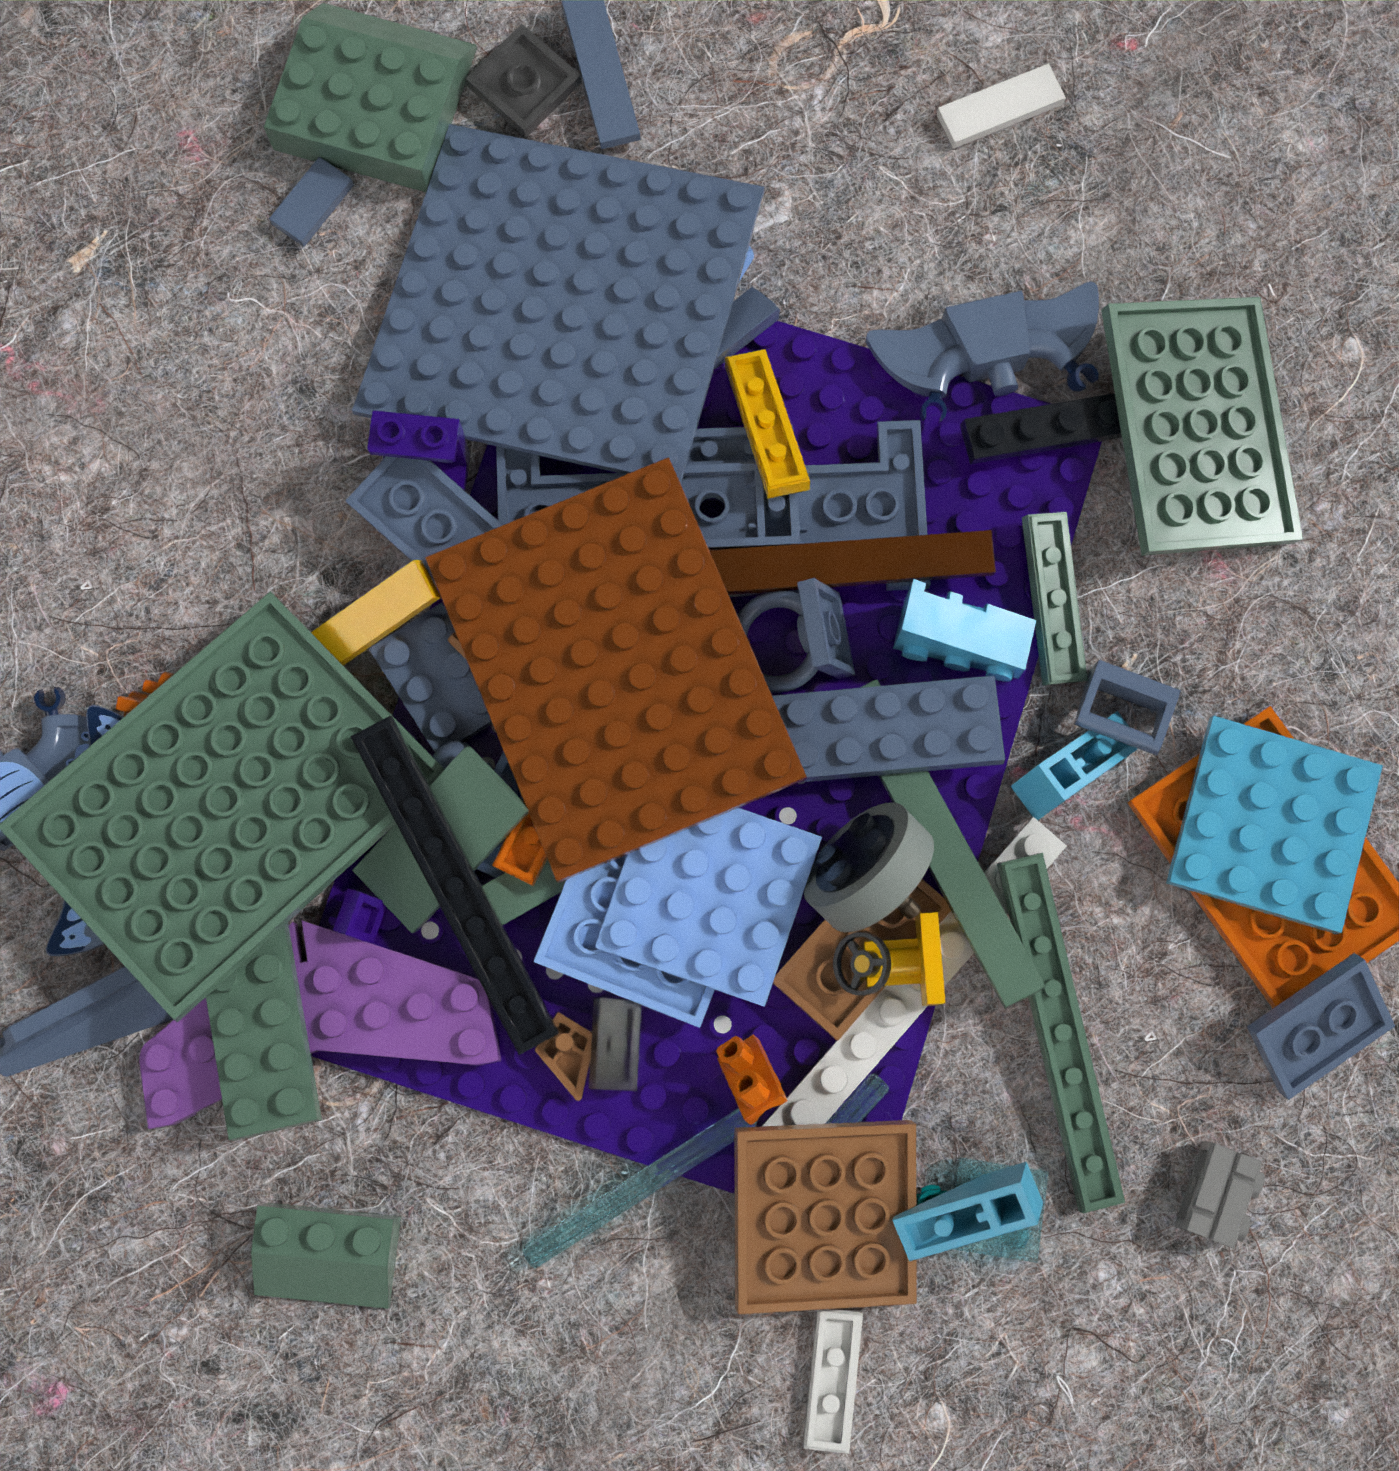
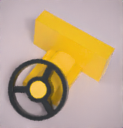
M938 912L920 913L915 916L917 939L883 941L878 936L868 932H855L842 939L833 957V970L840 986L848 993L859 996L874 994L883 986L920 984L922 1006L945 1004ZM859 937H866L872 941L863 942V950L854 941V939ZM847 946L853 954L850 964L854 977L851 984L846 981L843 975L841 963ZM866 979L867 987L871 988L864 991L858 990Z

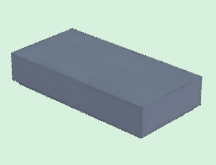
M318 157L269 220L274 227L305 247L354 186L353 181L330 163Z

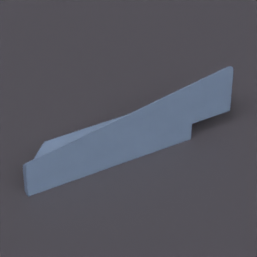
M124 966L2 1032L3 1037L0 1038V1074L8 1077L171 1021L173 1018Z

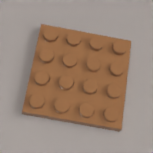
M912 1120L734 1128L735 1309L738 1314L917 1304V1259L913 1261L908 1260L892 1221L894 1216L916 1206V1123Z

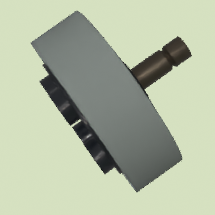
M884 803L874 806L844 825L821 849L813 862L804 889V897L833 928L840 932H855L865 929L889 915L896 908L907 919H913L920 912L921 908L909 895L922 880L930 865L934 852L933 838L903 805Z

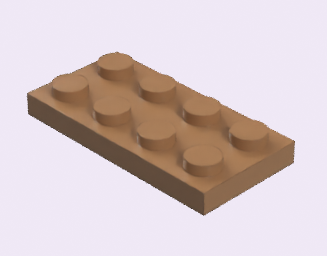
M923 879L909 895L921 908L918 914L938 912L939 924L951 912L945 898ZM898 908L877 923L865 929L855 931L872 933L883 941L917 939L915 917L907 919ZM824 920L775 975L773 985L838 1041L885 986L874 994L859 996L848 993L840 986L833 970L834 953L841 940L855 932H840ZM859 937L854 939V941L863 950V942L872 941L866 937ZM847 946L841 963L843 975L846 981L851 984L854 977L850 964L853 954ZM866 979L858 990L864 991L871 988L867 987Z

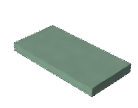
M471 746L465 747L430 785L437 802L474 871L529 813L525 802ZM397 824L381 838L352 870L412 934L417 932L440 908Z

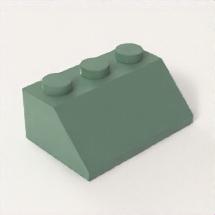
M269 1202L257 1205L251 1247L254 1295L389 1309L401 1216Z

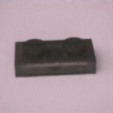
M594 998L589 1089L637 1091L641 1004L631 1000Z

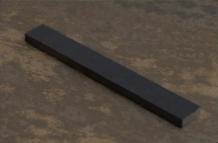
M388 716L350 736L518 1054L520 1055L559 1034L555 1022L393 717Z

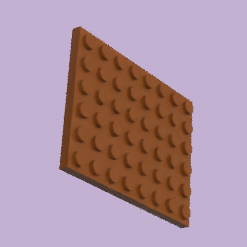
M669 457L425 557L558 883L807 779Z

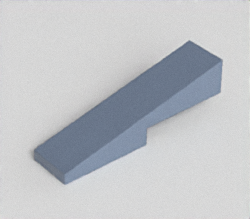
M561 0L563 16L580 70L582 86L601 150L641 140L604 0Z

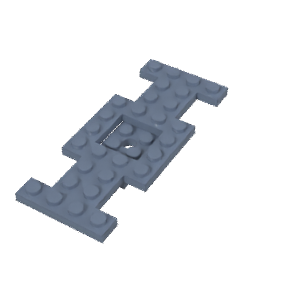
M920 420L884 421L877 423L878 463L805 465L810 479V490L769 499L767 498L745 427L697 429L681 486L708 549L722 550L927 535ZM496 446L498 521L505 525L626 474L600 473L541 476L539 455ZM708 498H716L723 503L725 509L720 516L709 518L700 511L701 503ZM930 580L921 581L926 583L925 589H929L931 585ZM912 582L886 583V591L909 590ZM788 590L799 594V590ZM766 592L729 595V597L758 596Z

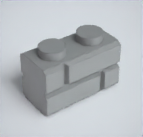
M1202 1141L1174 1226L1221 1245L1235 1248L1237 1240L1242 1242L1250 1228L1251 1217L1246 1215L1251 1197L1256 1199L1264 1185L1265 1174L1260 1172L1262 1161L1216 1143Z

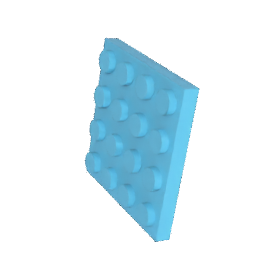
M1213 715L1208 721L1166 884L1333 934L1342 933L1383 765Z

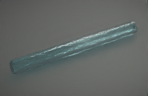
M739 1108L526 1244L522 1250L525 1259L531 1267L538 1268L734 1142V1128L756 1127L757 1122L749 1125L743 1119Z

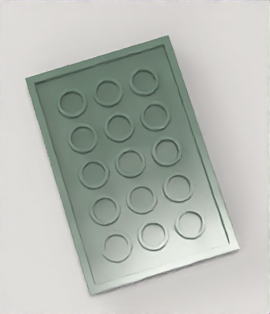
M1261 297L1109 303L1102 308L1101 313L1141 556L1295 544L1303 540Z

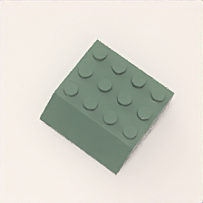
M321 3L302 17L264 124V130L273 150L311 161H316L318 157H321L336 168L426 192L449 124H452L466 83L465 78L469 74L477 46L476 44Z

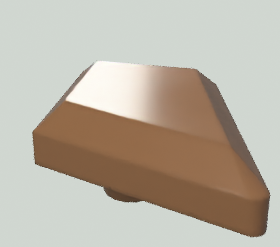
M558 1012L553 1021L559 1030V1034L539 1044L535 1052L575 1100L580 1101L584 1092L596 1035Z

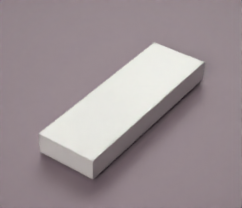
M1048 63L938 107L937 117L954 149L1064 104L1066 97Z
M847 1309L817 1310L803 1439L804 1449L849 1454L863 1320L862 1311Z

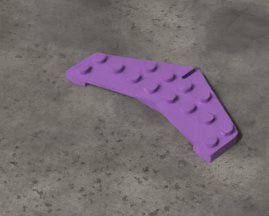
M302 921L307 962H303L298 924L292 922L289 925L311 1054L318 1051L469 1065H485L501 1061L492 1003L479 979ZM206 997L179 1022L173 1020L146 1042L141 1049L139 1063L148 1129L177 1125L196 1115V1112L222 1100Z

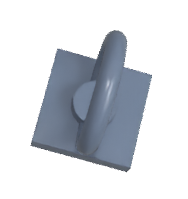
M815 578L797 582L799 594L784 590L760 594L745 604L737 614L746 636L753 621L761 613L777 607L788 608L800 615L797 619L798 634L807 656L798 668L788 674L772 676L762 673L771 693L794 690L807 683L818 670L838 679L855 675L840 593Z

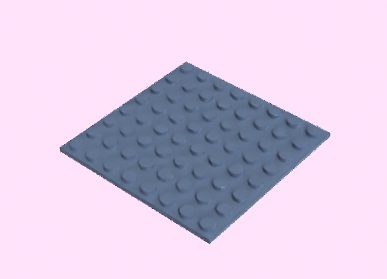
M449 124L352 409L353 414L372 418V411L375 410L460 419L465 439L621 474H629L669 457L681 484L765 187Z

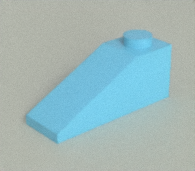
M1118 711L1107 718L1129 727ZM1088 730L1037 765L1010 787L1032 817L1039 820L1138 748Z
M1027 1162L983 1174L894 1216L892 1221L908 1260L913 1261L1038 1225L1043 1201Z

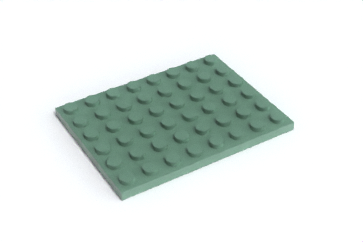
M270 591L0 823V830L173 1020L179 1022L396 825L350 737L392 715ZM393 717L430 786L445 769Z

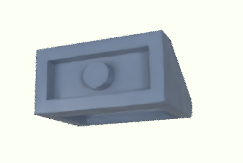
M1098 660L1088 674V681H1086L1074 725L1157 756L1162 747L1181 690ZM1097 690L1157 712L1152 735L1091 713L1090 710Z

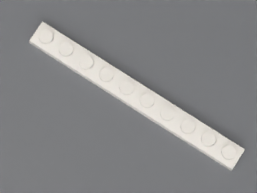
M1034 817L1030 819L984 872L1006 914H1008L997 863L1043 853L1046 868H1048L1067 847ZM952 911L939 924L944 987L974 953ZM920 984L885 986L844 1035L831 1046L787 1097L788 1101L780 1105L762 1126L825 1124L925 1010L927 1006H922Z

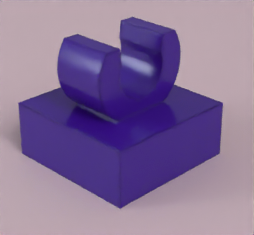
M349 888L346 894H337L336 900L343 903L338 917L329 916L328 922L334 926L333 931L374 944L386 910L382 900Z

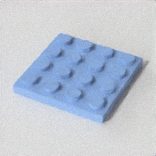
M737 808L629 853L625 859L595 948L765 1007L822 837Z
M627 855L567 879L533 962L700 1028L715 989L595 948Z

